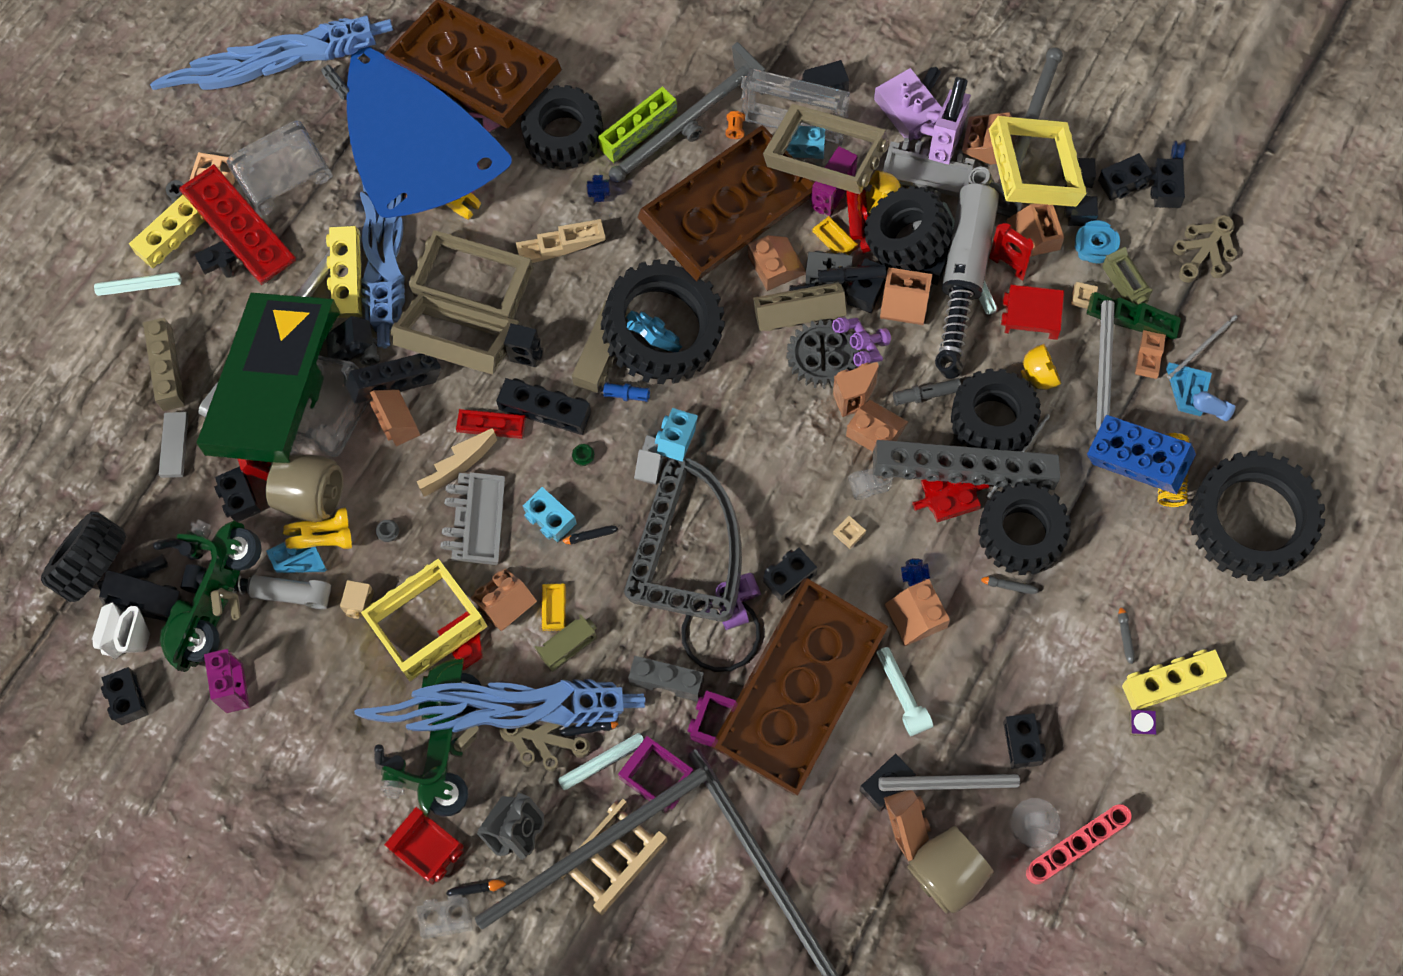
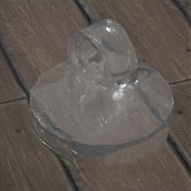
M1030 798L1022 801L1014 809L1010 818L1014 837L1029 848H1042L1049 845L1057 837L1060 830V817L1057 810L1049 802L1039 798Z

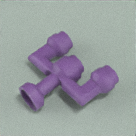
M840 317L833 321L832 327L836 333H846L849 329L856 331L850 337L852 348L868 350V352L860 351L854 355L853 361L856 366L859 367L864 363H874L883 360L874 343H877L879 346L889 345L891 335L888 329H878L876 334L869 335L858 318L847 319Z

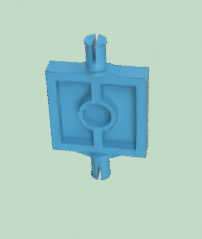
M630 311L626 318L629 320L627 328L635 331L637 334H641L651 345L674 353L679 352L682 348L679 343V337L670 330H667L664 327L665 323L656 316L651 318L644 312L637 313L634 311Z

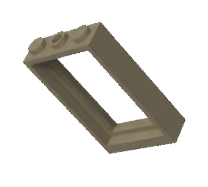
M792 103L763 155L769 168L861 194L863 188L868 186L873 170L878 168L883 152L885 153L888 150L889 140L887 139L885 129ZM806 123L872 142L873 144L855 177L783 156L800 124Z
M434 230L432 236L428 237L426 241V250L423 256L421 255L418 259V269L409 281L413 295L417 297L422 292L513 319L534 269L532 260ZM441 246L516 268L500 308L424 286Z
M421 292L415 300L411 301L409 308L403 311L398 322L393 324L391 335L393 336V345L493 375L507 355L504 341L510 324L519 325V321ZM422 314L497 335L498 337L486 352L415 331L411 327Z

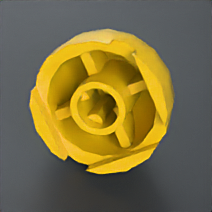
M878 170L873 173L869 181V185H872L871 190L866 192L868 213H870L873 206L876 207L878 205L877 202L881 198L884 199L891 191L896 192L901 188L898 179L894 175Z
M1045 344L1038 345L1028 351L1023 360L1024 369L1021 370L1023 378L1028 382L1030 381L1035 388L1040 390L1052 389L1062 384Z

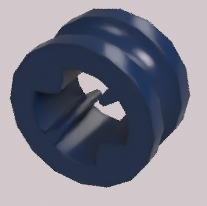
M1177 141L1173 142L1171 159H1183L1186 142L1181 144Z

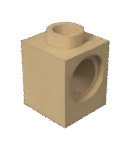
M347 580L340 604L346 616L354 619H359L360 616L364 617L361 612L370 606L374 590L370 584Z

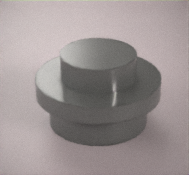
M383 520L377 525L376 535L383 542H391L398 537L399 527L392 520Z

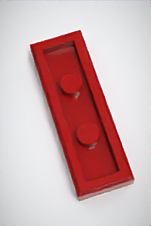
M459 409L456 432L478 435L493 428L497 437L523 439L526 416Z

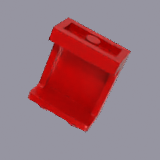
M1010 284L1009 292H1004L1003 306H1007L1006 312L1002 313L1001 325L1005 326L1004 333L1009 334L1010 329L1049 333V339L1058 340L1061 331L1064 290Z
M417 807L413 809L384 844V846L431 885L435 881L439 882L447 872L445 869L451 862L455 863L463 852L461 849L464 847L429 817L426 818Z

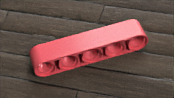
M1115 805L1033 860L1026 869L1027 879L1033 884H1042L1121 831L1131 821L1130 810L1124 805ZM1114 812H1118L1123 816V823H1118L1113 819ZM1093 826H1100L1104 830V836L1099 837L1095 835ZM1080 839L1084 843V850L1076 849L1073 846V840ZM1053 853H1061L1064 856V863H1056L1053 859ZM1033 867H1042L1045 873L1044 877L1035 876Z

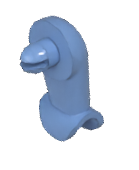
M1207 391L1193 395L1195 409L1200 412L1216 415V417L1226 422L1235 411V405L1226 400L1222 401Z

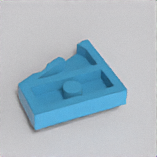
M1169 362L1166 368L1168 375L1179 365ZM1184 366L1169 379L1178 411L1201 417L1203 412L1194 408L1193 395L1199 394L1202 391L1208 392L1212 373Z

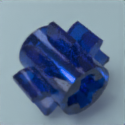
M593 175L592 181H587L588 197H593L594 202H604L605 196H610L609 180H603V175Z
M909 559L905 562L906 567H901L903 582L908 581L909 586L925 581V579H930L928 563L923 564L922 559Z

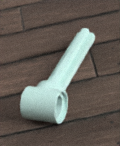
M889 647L881 648L877 651V656L905 711L902 720L908 734L912 737L932 728L933 722L927 709L917 705Z

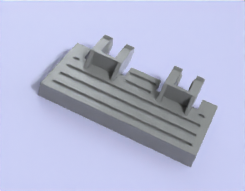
M904 138L901 150H899L900 143L891 141L883 171L894 175L901 185L918 186V188L924 187L929 190L933 189V192L937 190L942 194L959 197L961 188L969 184V174L973 169L975 160L966 158L963 164L964 153L962 150H959L957 154V162L950 161L948 165L928 159L930 152L928 149H924L923 154H920L923 141H917L915 153L907 151L910 145L909 138Z
M472 472L469 474L459 473L458 483L468 484V486L454 484L446 486L445 491L448 493L466 495V499L446 498L444 502L446 506L456 507L454 526L464 527V529L450 527L442 529V534L445 536L463 538L462 542H441L440 547L442 549L452 551L451 560L491 565L498 564L505 476Z

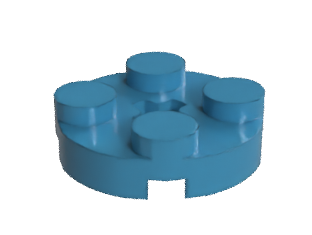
M1095 220L1086 223L1085 226L1078 230L1075 237V248L1078 252V257L1083 261L1091 263H1104L1106 255L1117 251L1119 248L1120 237L1118 232L1110 228L1111 225L1104 221ZM1095 238H1098L1099 242H1103V244L1097 246L1092 242Z

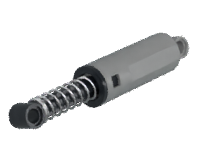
M981 166L974 168L970 172V184L963 186L960 190L942 286L943 292L951 300L948 301L950 308L946 310L948 316L945 318L946 325L943 327L945 333L942 334V339L944 341L940 343L939 354L935 358V365L947 379L958 377L963 370L960 357L963 356L961 346L965 345L962 341L966 337L964 330L968 328L965 325L966 321L969 320L967 313L971 312L968 306L972 304L971 300L979 299L982 296L999 201V193L989 186L991 181H995L989 170ZM952 362L949 367H945L947 363Z

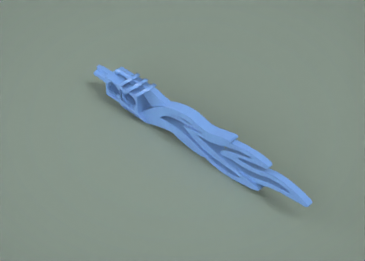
M368 16L352 20L342 18L338 21H330L328 24L318 25L319 27L303 35H279L253 46L229 47L226 49L228 52L193 60L189 63L191 68L177 70L162 76L152 82L150 86L152 90L182 84H199L202 90L231 87L251 81L261 75L267 76L283 71L302 61H328L344 57L345 55H352L361 48L376 45L374 35L393 31V26L390 19L371 24ZM328 37L330 38V43L325 42Z
M363 185L364 193L360 192V197L366 219L362 229V244L368 262L364 277L361 279V284L365 288H361V293L365 299H361L365 307V320L370 321V325L377 332V346L386 349L387 346H390L392 326L401 318L402 307L405 303V276L401 275L396 259L403 237V220L400 216L391 218L381 217ZM403 193L390 202L387 208L393 209L402 202ZM371 230H372V247L370 246V234H371ZM383 233L385 263L382 262L378 252V243L381 242Z
M579 679L572 680V682L560 680L561 682L539 689L500 682L489 683L487 687L468 683H448L414 690L411 694L414 697L413 699L399 704L356 709L354 714L368 720L391 723L402 722L424 715L442 714L434 718L407 724L406 729L412 731H436L453 728V732H459L480 725L513 729L528 726L538 721L558 724L564 727H569L571 723H578L575 727H580L583 723H589L588 726H592L595 722H614L624 711L623 708H645L644 694H622V687H616L613 682H595L591 679H584V682ZM505 689H510L518 692H508ZM447 691H469V692H447ZM570 695L572 712L561 705ZM604 697L612 698L614 706L608 707L605 705ZM587 698L591 703V707H583L580 704V699ZM428 701L457 704L422 708L398 716L378 715L400 711ZM545 702L537 707L521 711H515L510 706L501 705ZM466 706L482 709L471 712L449 722L437 725H430L432 723L460 714L466 708ZM504 717H523L519 719H498Z

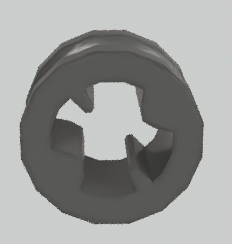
M693 120L683 128L682 134L687 137L688 141L693 142L700 137L703 128L698 126L697 121Z

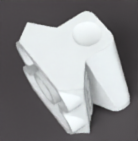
M112 602L101 608L92 638L93 647L101 649L102 655L111 656L113 659L118 658L123 653L144 652L150 632L138 607L130 606L123 612Z

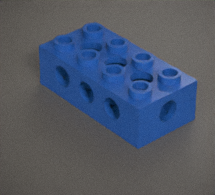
M1106 415L1089 448L1087 456L1095 466L1177 495L1196 456V452L1191 443Z

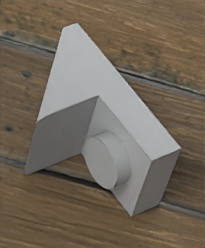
M646 436L643 448L638 452L634 479L656 485L665 456L657 454L658 444H655L656 438Z

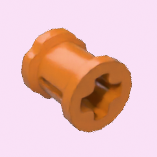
M731 111L727 114L728 128L725 135L730 139H741L744 137L743 122L745 121V114L739 111Z

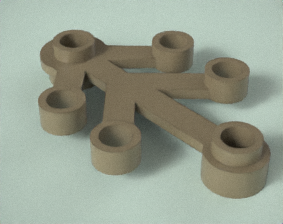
M1226 215L1219 216L1211 224L1197 226L1190 224L1185 230V236L1188 239H1195L1198 234L1212 233L1209 238L1191 241L1178 240L1175 242L1173 251L1177 255L1185 254L1186 250L1200 249L1191 263L1182 265L1179 277L1183 282L1190 283L1196 279L1198 267L1208 254H1210L1213 266L1211 275L1214 278H1221L1224 275L1226 268L1221 262L1217 247V241L1220 237L1225 249L1222 254L1223 260L1226 262H1233L1235 260L1237 251L1233 247L1230 236L1234 230V223L1230 217ZM1188 230L1195 231V234H1191ZM1177 246H1182L1184 249L1180 250ZM1226 253H1231L1233 257H1229ZM1215 269H1220L1221 273L1216 272ZM1184 273H1189L1191 277L1186 276Z
M547 722L535 730L526 729L528 726L516 728L513 733H508L506 728H500L501 737L507 742L514 743L520 753L522 763L526 766L534 764L535 755L533 751L527 749L522 738L532 740L544 760L545 769L548 771H555L559 763L557 758L551 755L545 744L571 749L578 758L586 757L591 751L590 743L584 737H577L573 740L549 734L562 725ZM582 742L585 744V747L577 749L576 745ZM530 754L532 759L524 761V756ZM549 760H554L555 765L549 767L547 766V762Z

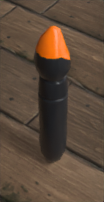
M611 525L578 534L574 533L564 538L563 542L572 545L579 541L607 536L615 533L618 527Z
M596 722L592 726H588V724H582L580 727L570 726L562 729L560 734L563 736H574L602 730L610 731L618 726V722Z

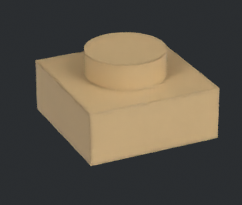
M1076 282L1073 288L1071 305L1088 309L1090 296L1092 293L1097 292L1098 287Z
M850 516L833 531V535L849 549L866 534V530Z

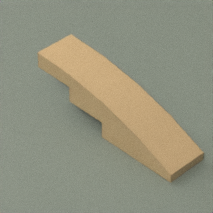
M601 219L558 226V231L537 234V239L516 242L518 255L530 258L532 263L566 255L604 241L605 234Z
M493 428L452 446L454 455L434 464L437 470L436 473L417 481L423 496L425 497L456 479L459 473L466 472L481 459L497 441Z

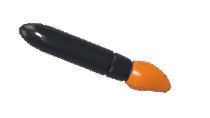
M494 879L489 882L453 887L447 890L446 895L458 897L489 890L496 891L506 886V882Z

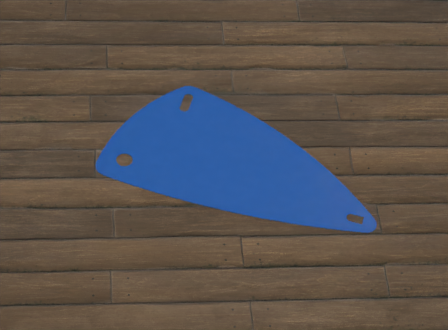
M370 47L361 48L351 55L347 82L349 89L347 93V120L350 143L364 188L381 217L405 216L442 206L482 187L511 165L512 158L500 143L461 106L424 78L390 61L384 54ZM363 53L370 58V61L366 64L358 59ZM490 158L492 164L489 168L485 170L478 168L479 160ZM400 194H407V197L393 209L387 208L388 204Z

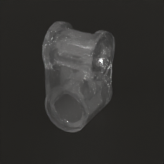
M872 468L850 474L848 481L855 500H862L872 495L889 491L892 487L893 477H883L886 480L883 481L882 478H879L881 476L873 475Z

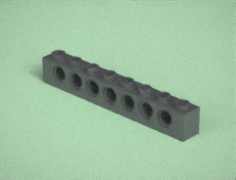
M877 440L873 450V475L884 478L926 479L931 482L938 480L949 481L950 483H972L973 485L987 484L995 485L996 487H1004L1009 484L1015 487L1017 482H1023L1024 486H1029L1031 482L1036 483L1037 488L1042 489L1044 486L1050 490H1055L1060 480L1059 455L887 440Z

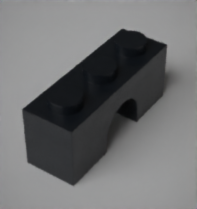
M1077 158L1085 187L1093 188L1096 179L1095 158ZM1085 195L1076 207H1064V217L1068 218V226H1085L1086 223L1097 220V196Z

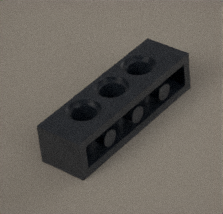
M419 353L351 370L346 387L355 404L373 399L370 392L374 390H399L402 392L436 383L441 366L437 358Z
M505 378L496 400L500 411L515 415H525L527 419L583 435L592 412L590 403L583 398L576 397L574 399L560 391L551 392L540 385L531 386L517 378H513V380ZM522 396H529L525 401L519 400ZM543 402L550 403L547 407H540ZM565 408L571 409L569 413H561Z

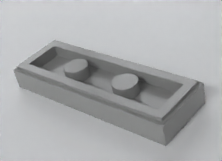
M187 412L164 413L159 476L161 478L183 477L189 416Z

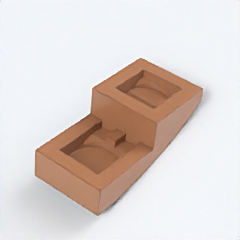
M1143 330L1135 369L1136 375L1154 379L1158 378L1166 335Z

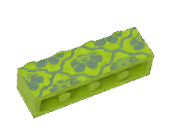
M662 86L598 136L600 150L613 163L617 162L678 114L676 99Z

